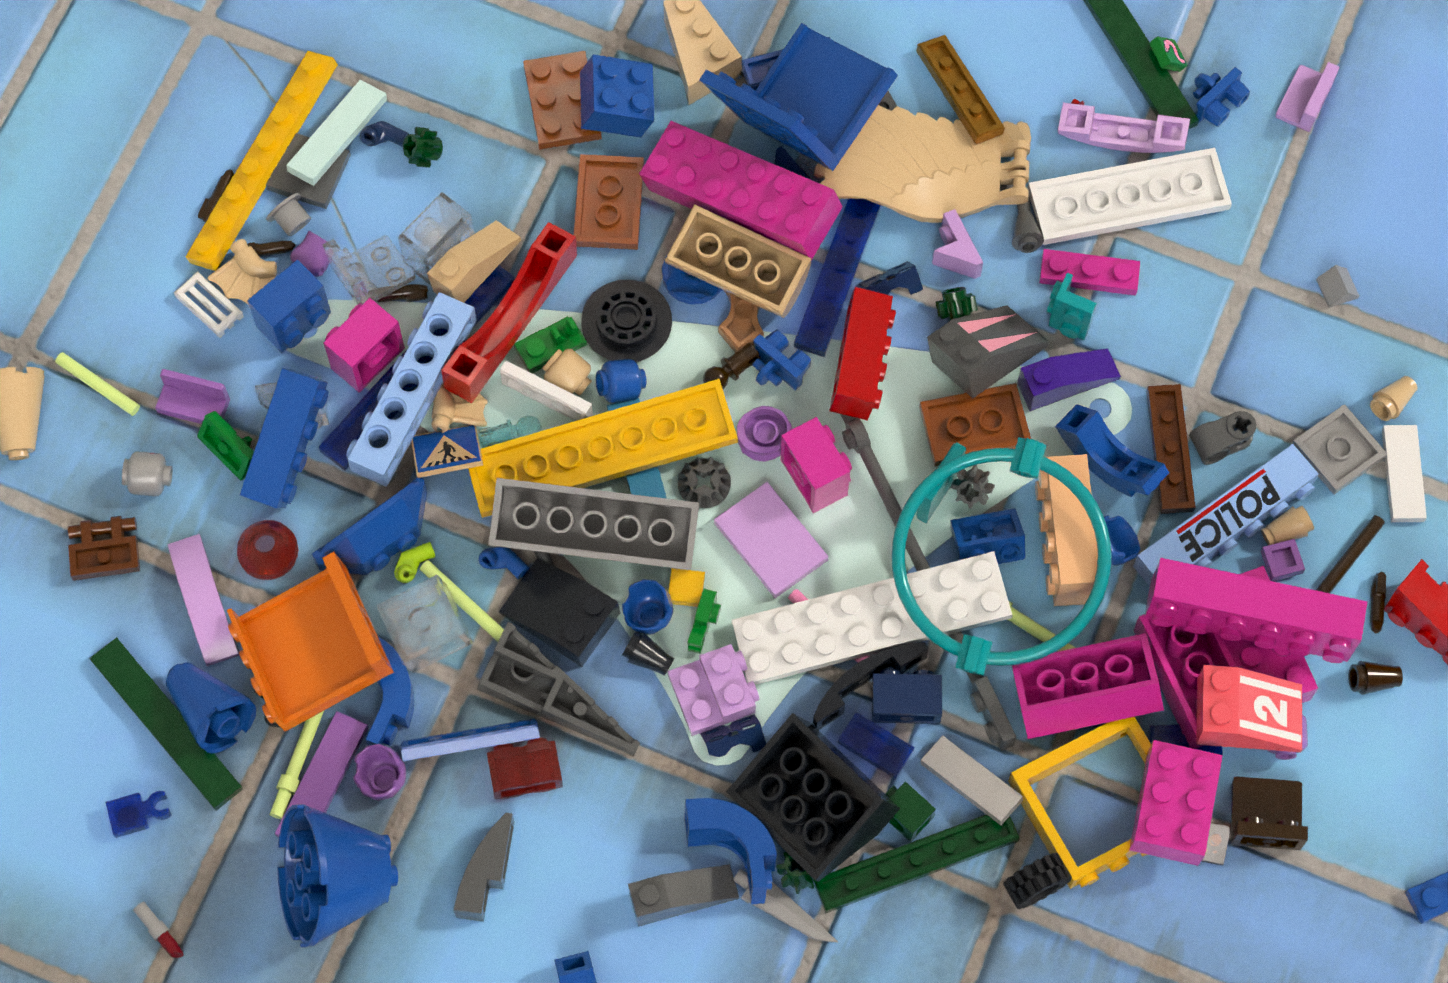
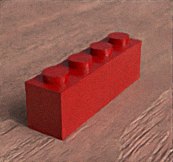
M858 287L854 288L847 307L829 411L868 421L872 409L878 410L883 390L878 389V383L883 382L887 369V363L882 362L883 355L887 356L892 339L891 336H887V329H892L896 310L891 309L893 296Z

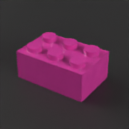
M1153 740L1147 752L1130 851L1196 866L1200 864L1206 852L1223 755Z

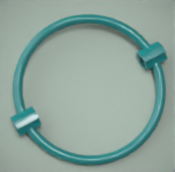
M1018 437L1015 449L992 448L978 450L946 462L928 475L913 491L906 501L895 527L891 559L894 582L899 598L906 612L922 633L945 651L957 656L955 668L964 672L984 676L986 665L1005 666L1023 664L1044 658L1058 651L1078 636L1089 624L1097 612L1108 586L1112 555L1109 532L1104 516L1096 500L1077 477L1058 463L1044 457L1047 445L1039 441ZM987 462H1011L1009 471L1027 478L1038 479L1039 472L1042 470L1058 479L1070 489L1084 507L1093 526L1097 542L1098 560L1095 581L1091 593L1079 614L1066 628L1051 639L1023 650L994 652L991 651L993 642L964 634L962 643L952 639L938 629L923 613L916 602L907 578L905 549L908 531L924 499L937 485L954 473Z

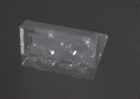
M387 235L378 238L351 254L346 247L341 249L334 238L322 244L332 270L357 305L364 304L369 298L376 302L416 279L414 271Z

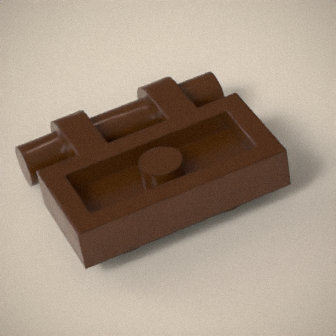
M120 515L111 517L109 521L93 523L92 520H84L80 522V525L68 526L69 539L81 538L82 542L68 545L70 576L72 580L140 572L138 540L136 536L124 537V532L137 530L136 518H122ZM112 535V539L94 541V536Z

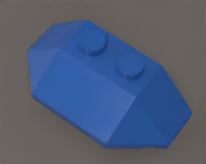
M422 477L414 479L410 484L355 524L313 552L312 557L319 570L327 569L322 558L335 552L346 565L349 573L367 575L373 570L379 571L390 562V558L400 550L403 552L413 547L417 542V538L421 535L427 497L424 479Z

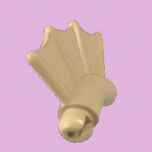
M239 239L230 246V250L234 253L233 258L210 274L208 280L219 285L227 299H240L248 304L247 300L276 277L277 263L261 259L252 246L248 247L245 239Z
M444 384L441 385L433 400L431 416L433 420L431 425L436 432L438 427L442 429L441 433L448 431L449 425L453 422L479 427L487 426L483 411L488 401L480 393L473 403H470L444 389Z

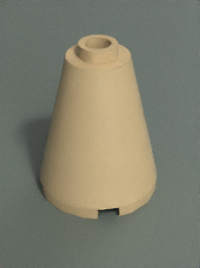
M16 367L0 368L1 454L8 455L9 460L28 459L29 453L35 451L45 379L44 371L41 368L26 367L27 373L16 371Z

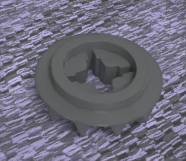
M697 457L694 461L685 463L682 471L678 474V490L685 501L698 502L699 508H711L720 504L730 491V474L725 469L723 463L720 464L712 457L708 459ZM696 474L703 478L712 475L710 478L712 488L703 485L696 489L698 485Z

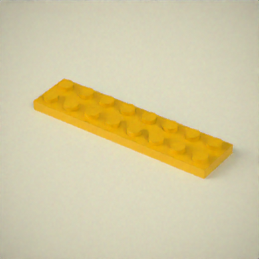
M720 379L482 448L483 466L468 468L480 514L484 518L492 515L497 478L586 488L738 443V438Z

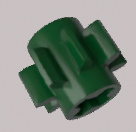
M415 127V134H408L405 137L403 152L409 158V164L430 168L431 160L438 161L442 155L443 144L441 139L436 137L437 131H430L429 128Z
M965 287L944 290L941 292L943 300L935 302L938 317H941V319L947 318V323L952 319L971 315L970 312L978 311L975 295H972V293L967 294Z
M784 852V864L776 865L777 873L784 875L781 878L782 887L785 888L791 885L795 888L796 894H799L800 890L806 887L814 889L813 878L806 871L800 872L804 869L787 852Z

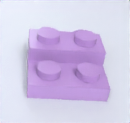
M732 644L699 655V660L668 671L669 680L691 736L756 713L755 702L760 700L758 691L753 681L746 682L742 672L747 670L744 656L741 650L734 652Z

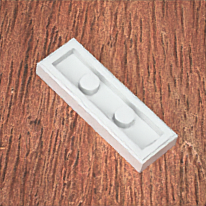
M506 360L501 366L502 384L575 421L593 416L592 403Z
M1384 425L1382 428L1383 448L1387 453L1385 468L1391 522H1424L1427 516L1417 425Z

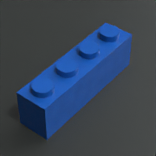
M282 368L240 496L274 508H286L287 504H291L297 490V486L294 485L297 473L302 472L307 461V454L304 452L308 440L312 441L317 432L318 422L315 421L319 409H323L328 399L329 391L326 390L328 382L292 369Z

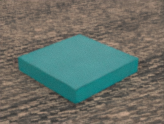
M957 442L954 443L939 467L954 458L964 455L966 447ZM958 472L943 480L929 493L917 510V519L927 524L950 489L952 482L957 478Z

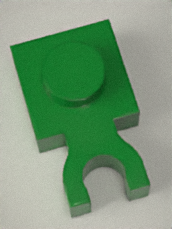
M703 589L694 618L693 628L687 642L688 651L701 654L710 623L716 624L718 621L721 605L717 604L716 591Z

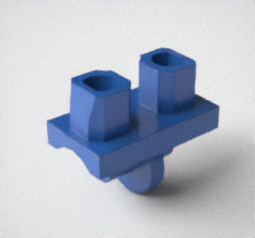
M1234 67L1222 80L1217 73H1213L1211 76L1200 73L1194 79L1197 89L1193 92V96L1199 100L1196 104L1198 111L1195 112L1199 119L1198 123L1207 119L1219 127L1227 119L1231 111L1222 104L1225 99H1228L1237 108L1248 99L1250 90L1240 81L1242 72L1238 68Z
M778 329L765 338L759 334L753 340V343L756 345L755 348L761 357V360L758 358L752 365L759 371L756 382L764 385L770 381L777 387L784 381L796 391L802 385L803 375L811 366V358L799 349L789 359L781 352L789 346V341Z

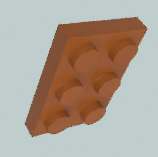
M585 51L523 61L539 150L602 139L601 131L581 129L580 71L587 63Z
M580 154L574 236H576L577 247L638 250L643 180L639 173L644 166V157Z
M1016 383L988 388L973 399L967 393L922 401L919 405L934 467L941 464L952 445L956 442L966 447L965 454L973 451L992 448L1015 449L1018 437L1031 439Z

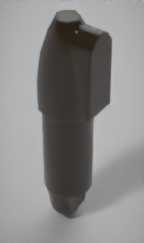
M226 170L224 175L220 177L211 197L205 199L198 213L199 219H202L204 222L207 221L234 176L233 170Z
M284 240L262 244L255 242L247 243L248 247L252 246L259 257L292 251L296 246L292 241Z
M406 284L400 287L369 292L366 299L371 298L373 301H378V303L404 299L406 302L425 300L428 298V288L420 284Z
M1384 572L1376 573L1371 586L1370 624L1371 631L1375 634L1381 632L1384 623L1386 574Z

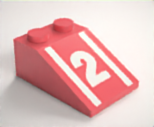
M1203 665L1197 678L1196 745L1301 752L1302 684L1239 667Z

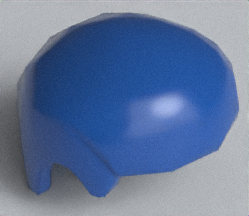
M1109 515L1104 516L1111 542V565H1122L1136 558L1140 552V544L1131 525L1121 516L1112 518Z
M643 579L629 586L628 598L622 603L626 624L635 632L648 635L655 634L669 624L674 610L668 591L655 580Z

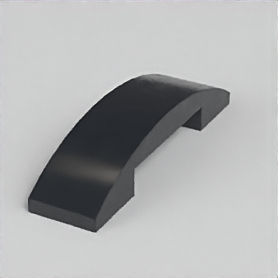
M926 643L903 644L875 653L857 663L845 672L824 695L813 716L812 725L820 730L843 715L845 703L842 699L873 679V673L879 674L881 670H886L892 666L894 670L904 674L927 658L929 647Z

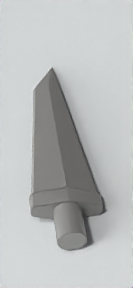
M740 869L733 878V881L746 889L741 899L751 904L747 873ZM773 882L772 890H767L765 903L752 904L813 940L838 942Z

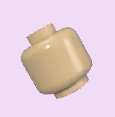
M558 349L542 368L545 371L544 380L572 394L575 392L579 396L592 382L587 377L591 372V365L572 349H566L563 352Z

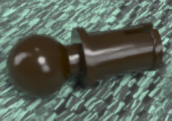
M747 343L735 354L728 358H722V367L713 366L708 368L703 375V383L720 379L722 389L724 390L728 384L729 377L735 381L738 380L739 375L752 366L758 358L761 360L758 351L751 343Z

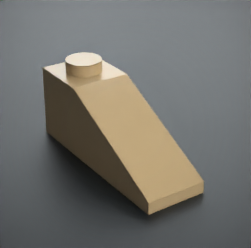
M496 220L449 249L427 273L434 293L438 295L440 292L464 303L519 244L521 237Z

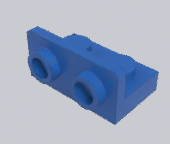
M1016 508L950 520L951 532L958 551V561L993 551L995 552L998 564L1025 559V534Z

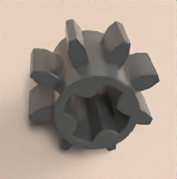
M974 465L968 471L965 469L957 473L958 479H955L951 484V488L957 490L958 496L955 500L968 504L969 508H972L973 504L978 501L985 505L989 498L987 494L992 493L995 487L994 484L988 483L990 472L978 469L977 465Z

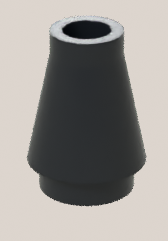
M637 632L633 634L622 653V656L629 659L628 663L658 672L664 676L675 659L668 655L645 633L642 636Z

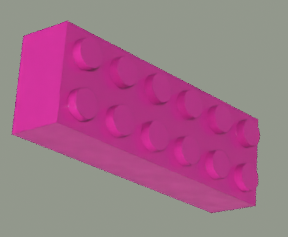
M670 121L639 173L649 191L690 209L695 204L811 258V261L843 207L834 189L673 121Z
M1160 558L1151 579L1144 619L1152 620L1153 624L1162 627L1177 625L1186 627L1187 631L1194 634L1210 632L1220 634V637L1227 641H1240L1242 639L1252 641L1261 648L1271 649L1280 647L1288 649L1294 655L1307 656L1313 654L1322 656L1323 660L1327 662L1342 663L1343 661H1349L1362 640L1368 601Z

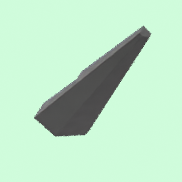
M507 622L493 655L479 681L477 690L634 756L640 742L625 732L612 716L609 717L595 704L594 699L557 665L555 666L534 643H530L517 631L512 623Z

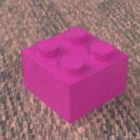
M371 298L364 304L356 305L351 310L348 319L340 327L336 326L331 329L323 342L331 369L359 393L405 349L399 322Z
M817 417L781 435L780 455L781 462L813 514L848 496L849 482H851L850 470H852V465L844 452L839 453L834 446L835 438L831 429L827 425L822 426Z

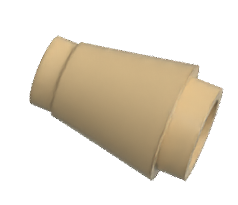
M1403 376L1401 379L1374 393L1373 400L1370 402L1372 412L1383 421L1396 419L1417 391L1416 382L1408 376Z
M1292 506L1265 528L1261 529V533L1267 545H1272L1291 539L1296 540L1307 537L1308 532L1314 530V526L1303 506L1296 509Z

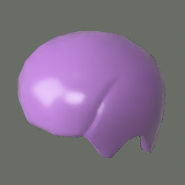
M375 744L366 746L356 755L354 759L356 774L353 779L362 794L377 801L394 797L402 788L406 779V766L399 754L387 746Z

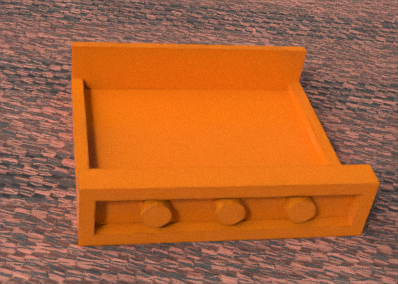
M335 552L322 558L327 569L247 613L238 616L232 608L227 610L232 622L228 624V629L237 643L240 642L243 650L239 651L240 658L246 668L252 670L254 677L250 678L251 684L259 696H263L266 703L262 705V710L271 724L276 722L285 732L394 672L350 573Z

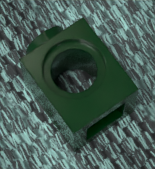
M904 782L898 789L893 786L885 794L900 808L889 823L906 839L912 842L933 820L936 808L907 782Z

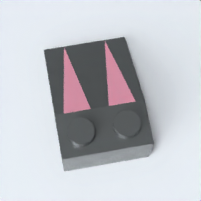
M1008 305L952 319L927 337L932 363L972 399L1049 346V341Z

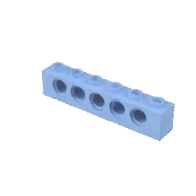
M440 292L434 302L429 301L422 315L424 320L419 329L414 328L407 343L409 348L404 357L400 355L397 358L392 370L394 374L389 384L384 383L377 396L378 404L375 410L367 413L362 423L363 432L358 440L354 439L347 450L346 457L352 472L386 487L443 384L441 370L458 346L466 341L477 321L474 307ZM437 329H446L448 331L443 336L432 334ZM423 356H430L433 358L429 363L421 364L417 362L418 359ZM410 383L418 385L411 392L402 390L405 385ZM393 411H399L403 413L402 416L396 420H391L387 418V416ZM378 439H384L388 441L387 444L381 448H375L371 446L372 443Z

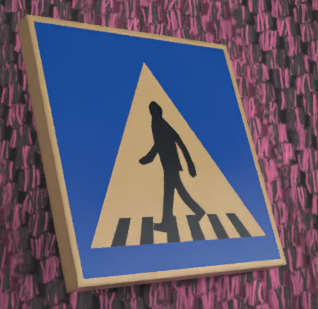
M466 425L448 429L444 433H441L442 430L414 435L411 441L417 478L483 466L476 426Z

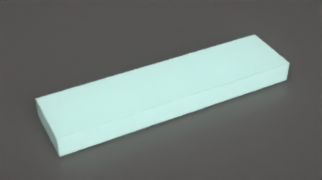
M359 80L286 165L287 172L314 186L387 101L386 93Z

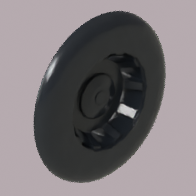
M617 280L600 287L590 296L583 308L581 327L587 343L600 356L611 361L632 359L635 362H639L657 353L666 343L672 328V314L664 296L651 285L637 280ZM645 325L649 327L647 330L644 329ZM611 330L614 334L610 335L608 331Z

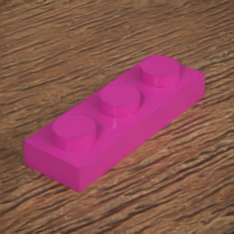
M1044 249L1039 283L1055 285L1057 280L1063 282L1066 274L1070 273L1073 275L1070 286L1072 288L1136 296L1140 261Z

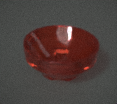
M263 520L251 524L241 534L237 544V556L241 567L247 574L260 580H273L284 576L293 568L298 558L299 548L294 533L286 525L275 520ZM262 536H271L275 540L274 547L268 552H260L255 547L256 541Z

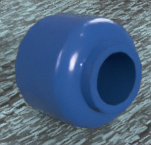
M632 359L607 361L602 365L601 370L596 372L597 392L599 396H604L605 400L609 403L636 400L640 397L641 390L646 388L647 379L644 369H639L637 363Z

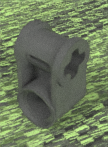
M1237 411L1216 421L1207 422L1196 427L1190 432L1189 436L1203 464L1209 465L1249 447L1252 443L1257 424L1255 418L1248 412Z

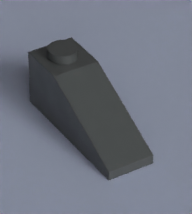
M730 864L662 874L629 883V895L638 927L739 899Z

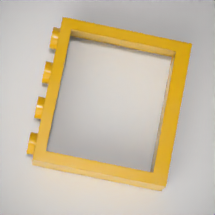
M1135 717L1107 722L1010 774L1008 783L1023 796L1021 805L1049 854L1058 853L1072 876L1071 881L1067 883L1070 889L1079 884L1081 888L1088 884L1090 886L1100 879L1098 874L1107 869H1110L1111 872L1122 869L1130 863L1128 858L1139 852L1129 850L1130 839L1077 867L1030 785L1126 735L1129 736L1142 760L1146 763L1147 752L1151 743Z

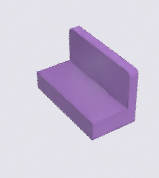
M162 369L160 377L164 385L155 407L157 413L202 424L205 415L216 411L224 419L230 402V397L224 384Z

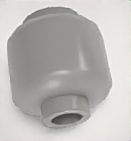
M134 452L130 459L124 460L122 485H126L129 492L134 495L159 496L163 492L164 486H171L172 466H166V459L160 453Z

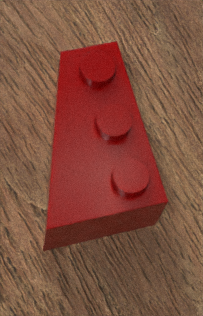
M1421 559L1398 586L1385 606L1384 611L1388 613V617L1393 623L1400 627L1405 626L1414 633L1415 638L1420 644L1427 648H1433L1441 654L1444 662L1448 665V584L1444 581L1439 585L1426 572L1429 565Z

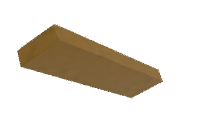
M946 35L917 44L916 52L974 143L978 144L1003 135L1004 125Z

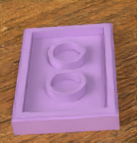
M768 482L714 519L716 527L775 599L828 561L829 556Z

